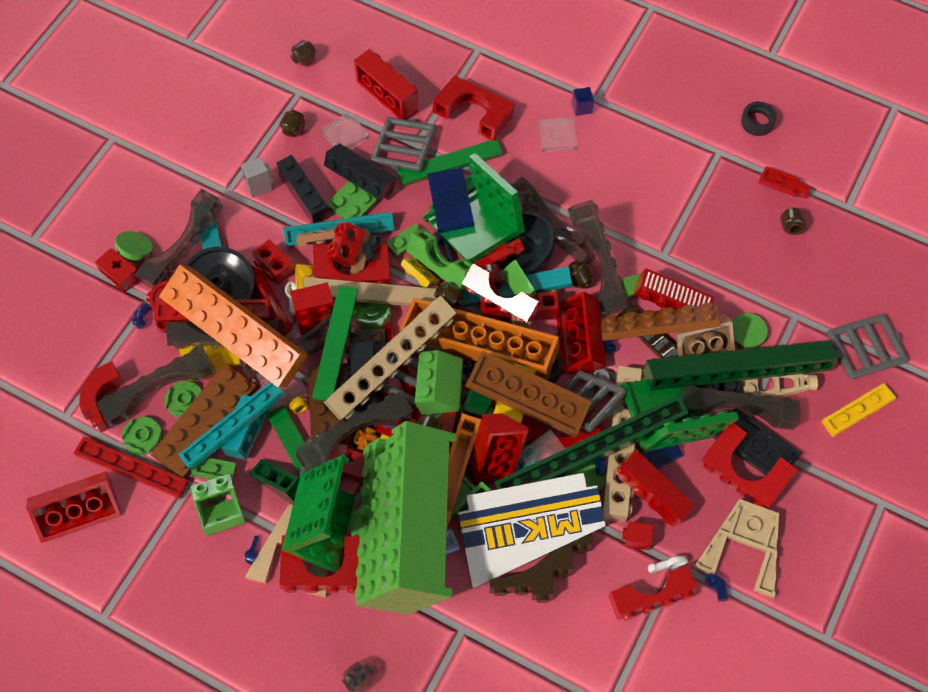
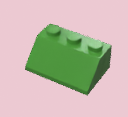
M439 350L419 352L415 404L422 415L460 411L463 375L462 358Z

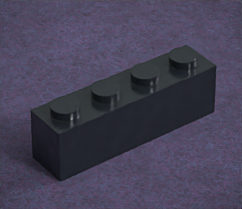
M340 143L326 151L324 166L379 200L384 199L393 192L397 178Z
M293 155L276 162L280 177L311 223L323 222L329 219L328 206Z
M373 342L349 344L350 350H346L347 361L351 363V369H347L348 379L374 356ZM364 380L359 381V387L367 390V382ZM374 390L368 394L370 397L368 401L362 406L358 404L353 408L355 413L351 415V419H354L356 424L374 423L379 420L377 392L375 393ZM349 394V399H353L351 394Z

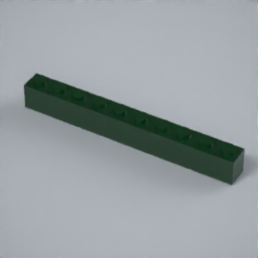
M816 341L812 343L717 353L710 352L698 355L691 354L679 357L672 356L660 359L653 358L646 361L643 374L651 391L833 371L838 357L830 341Z
M680 395L494 483L498 490L564 477L655 434V430L663 428L667 422L675 421L678 423L686 419L689 412Z

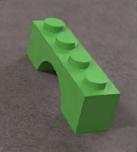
M426 229L412 232L406 251L426 265L428 269L438 274L440 278L461 290L467 288L462 283L472 263L465 258L452 263L447 261L439 251L437 237Z

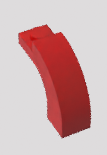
M113 361L94 370L85 380L80 391L79 404L81 412L86 420L90 419L94 428L98 427L101 433L108 430L100 410L101 401L109 391L124 385Z

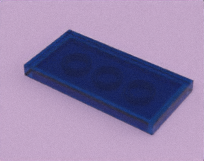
M463 167L428 173L438 233L475 227Z

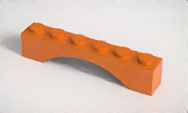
M463 413L456 431V442L452 443L449 453L447 527L481 419Z

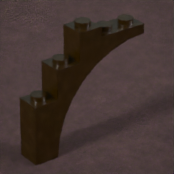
M592 532L549 552L536 565L522 573L506 578L490 579V593H494L495 596H505L507 593H515V595L522 596L531 592L532 600H536L537 603H547L549 600H553V575H556L557 578H567L568 575H572V551L578 554L591 551Z

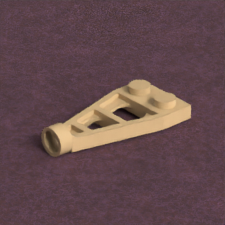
M797 374L770 377L774 381V388L767 391H760L758 389V379L742 380L743 398H739L738 402L759 403L808 390H817V375ZM779 378L792 379L793 387L781 389Z

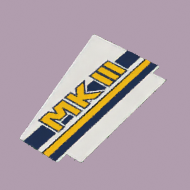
M584 473L467 495L469 510L459 512L473 588L605 526L598 486L586 487Z

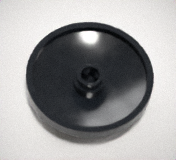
M521 211L525 231L506 243L508 244L520 238L525 250L519 254H509L507 259L500 262L497 260L493 263L499 265L503 270L516 260L524 274L528 275L535 273L549 261L555 249L556 237L550 222L544 216L531 211Z
M227 247L206 248L193 255L185 264L186 266H191L235 300H249L254 296L256 279L253 268L247 259L236 250Z

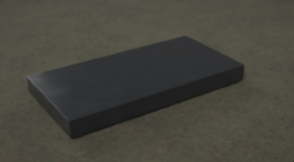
M738 408L732 411L737 412L739 418L734 424L747 433L746 438L734 454L765 476L771 471L780 457L793 466L802 453ZM723 430L715 436H713V439L716 440L723 432Z

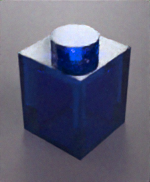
M590 87L573 89L572 106L575 116L592 114L594 98Z

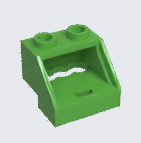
M230 473L190 486L205 536L245 523ZM226 495H232V499L229 501H222L220 504H213L208 508L202 507L205 502L214 501Z

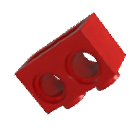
M350 222L339 223L334 230L333 241L329 244L327 258L344 266H354L366 231Z
M270 239L252 252L253 262L258 269L262 268L266 276L271 281L274 280L278 285L295 272L294 262Z

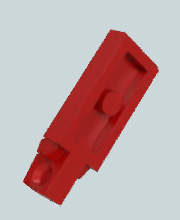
M765 166L758 182L777 191L802 198H807L811 187L799 181L800 178Z
M520 238L508 244L501 245L475 261L474 264L484 266L497 260L500 262L507 259L509 254H519L525 249Z

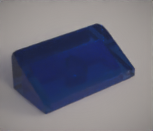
M679 445L641 452L657 470L683 457Z

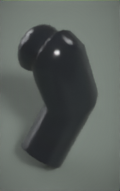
M378 235L371 237L364 245L368 263L376 260L374 252L382 242Z

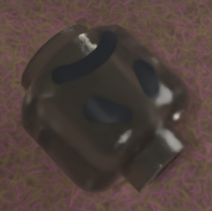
M355 662L343 672L344 679L341 681L349 692H363L373 684L371 675L374 672L367 663L363 665L360 662Z

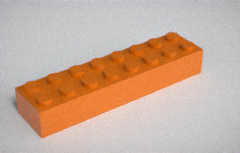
M179 265L159 296L277 387H288L308 356L306 352L191 266Z
M413 298L400 327V332L432 302ZM452 308L456 312L452 316L454 321L446 328L442 326L438 329L440 334L433 340L429 338L424 342L435 350L478 361L482 351L512 365L517 363L536 369L535 375L545 380L549 378L560 348L559 337L454 308ZM430 316L431 323L436 325L438 322L437 318ZM417 328V329H416V334H417L419 337H423V336H424L423 330L420 329V328Z

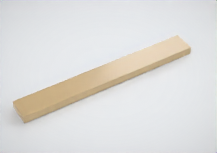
M304 277V288L328 282L333 300L336 299L339 285L358 289L356 302L410 306L413 298L433 302L436 299L434 297L436 289Z

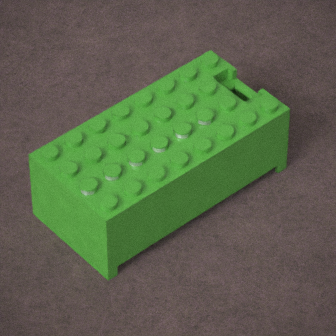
M405 421L392 429L393 436L386 440L381 438L374 440L365 446L363 452L365 461L362 470L364 478L361 489V526L358 532L360 545L357 550L359 561L356 570L357 588L355 590L356 606L408 615L452 598V589L445 587L449 442H456V434Z

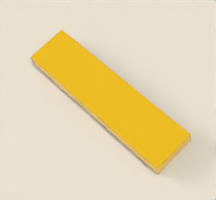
M883 383L827 416L821 423L831 436L835 437L895 401L896 397L887 385Z

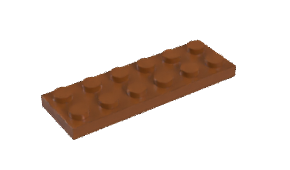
M704 303L701 306L694 307L687 305L678 309L665 308L662 311L647 310L637 314L629 312L621 316L608 315L601 318L603 341L720 327L717 305L712 303Z
M482 351L465 386L575 438L592 402Z
M224 363L152 451L151 456L178 476L184 478L190 469L178 454L234 411L241 396H249L256 388V385Z

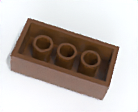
M347 363L341 364L335 391L348 380ZM308 366L310 428L313 448L319 444L332 446L333 443L337 445L353 444L351 416L348 419L344 417L339 420L323 403L324 401L312 399L319 366ZM346 393L344 399L347 403H351L349 393Z

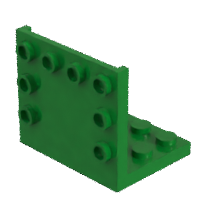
M476 153L469 156L471 163L469 167L473 173L472 181L476 191L428 219L429 224L463 258L471 263H474L525 231L518 191Z
M646 380L631 383L625 382L620 385L627 390L624 398L631 418L680 395L689 412L686 419L678 423L675 421L667 422L663 428L655 430V434L640 440L642 452L710 439L739 420L737 412L728 413V411H722L717 413L716 416L706 414L697 386L650 391Z
M343 455L301 474L282 547L283 551L333 573L339 569L355 498L354 495L339 489L343 466L349 461V458Z

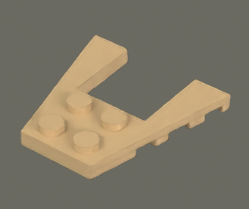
M739 499L695 564L694 569L714 575L726 538L765 552L753 591L774 598L779 513Z
M289 504L247 572L246 579L267 583L277 547L281 545L282 535H286L293 505ZM313 564L311 574L317 577H327V570ZM318 590L317 593H308L321 597L327 596L326 590Z

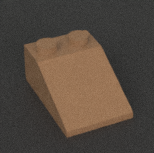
M722 313L719 314L720 327L676 333L678 357L691 354L735 351L732 320Z

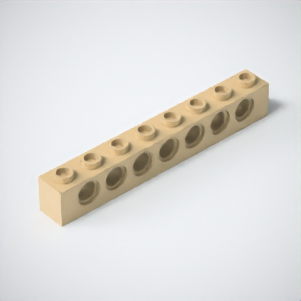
M439 296L323 403L339 420L344 417L348 419L355 413L353 409L358 404L362 406L370 399L369 393L373 390L376 393L384 386L383 380L387 377L391 379L399 372L396 368L401 364L405 366L413 359L410 355L415 351L419 353L427 346L424 342L429 338L433 340L440 334L438 329L442 326L446 328L454 321L452 316L456 312L442 296ZM430 316L437 318L438 322L436 325L431 323ZM417 328H420V329L423 330V332H424V336H423V337H419V336L416 334V329H417ZM403 341H406V342L409 343V345H410V349H409V350L403 349V347H402V342H403ZM388 354H393L396 357L395 363L388 361ZM374 367H379L381 369V377H378L374 374ZM360 380L367 382V390L359 387ZM346 393L353 396V403L345 401L344 396Z
M618 366L616 385L620 386L625 382L631 383L644 380L645 376H641L642 369ZM624 397L613 408L611 427L631 418L629 410L623 407V405H627ZM635 443L608 455L602 507L604 520L625 523L627 517H631L632 504H629V497L633 498V489L625 482H617L615 478L618 475L614 470L620 464L617 461L618 459H624L627 454L635 449L638 451V448H634ZM620 496L623 501L617 502L613 497Z

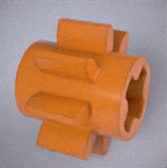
M363 427V430L356 432L354 443L358 445V450L364 451L366 445L379 438L377 435H374L376 430Z

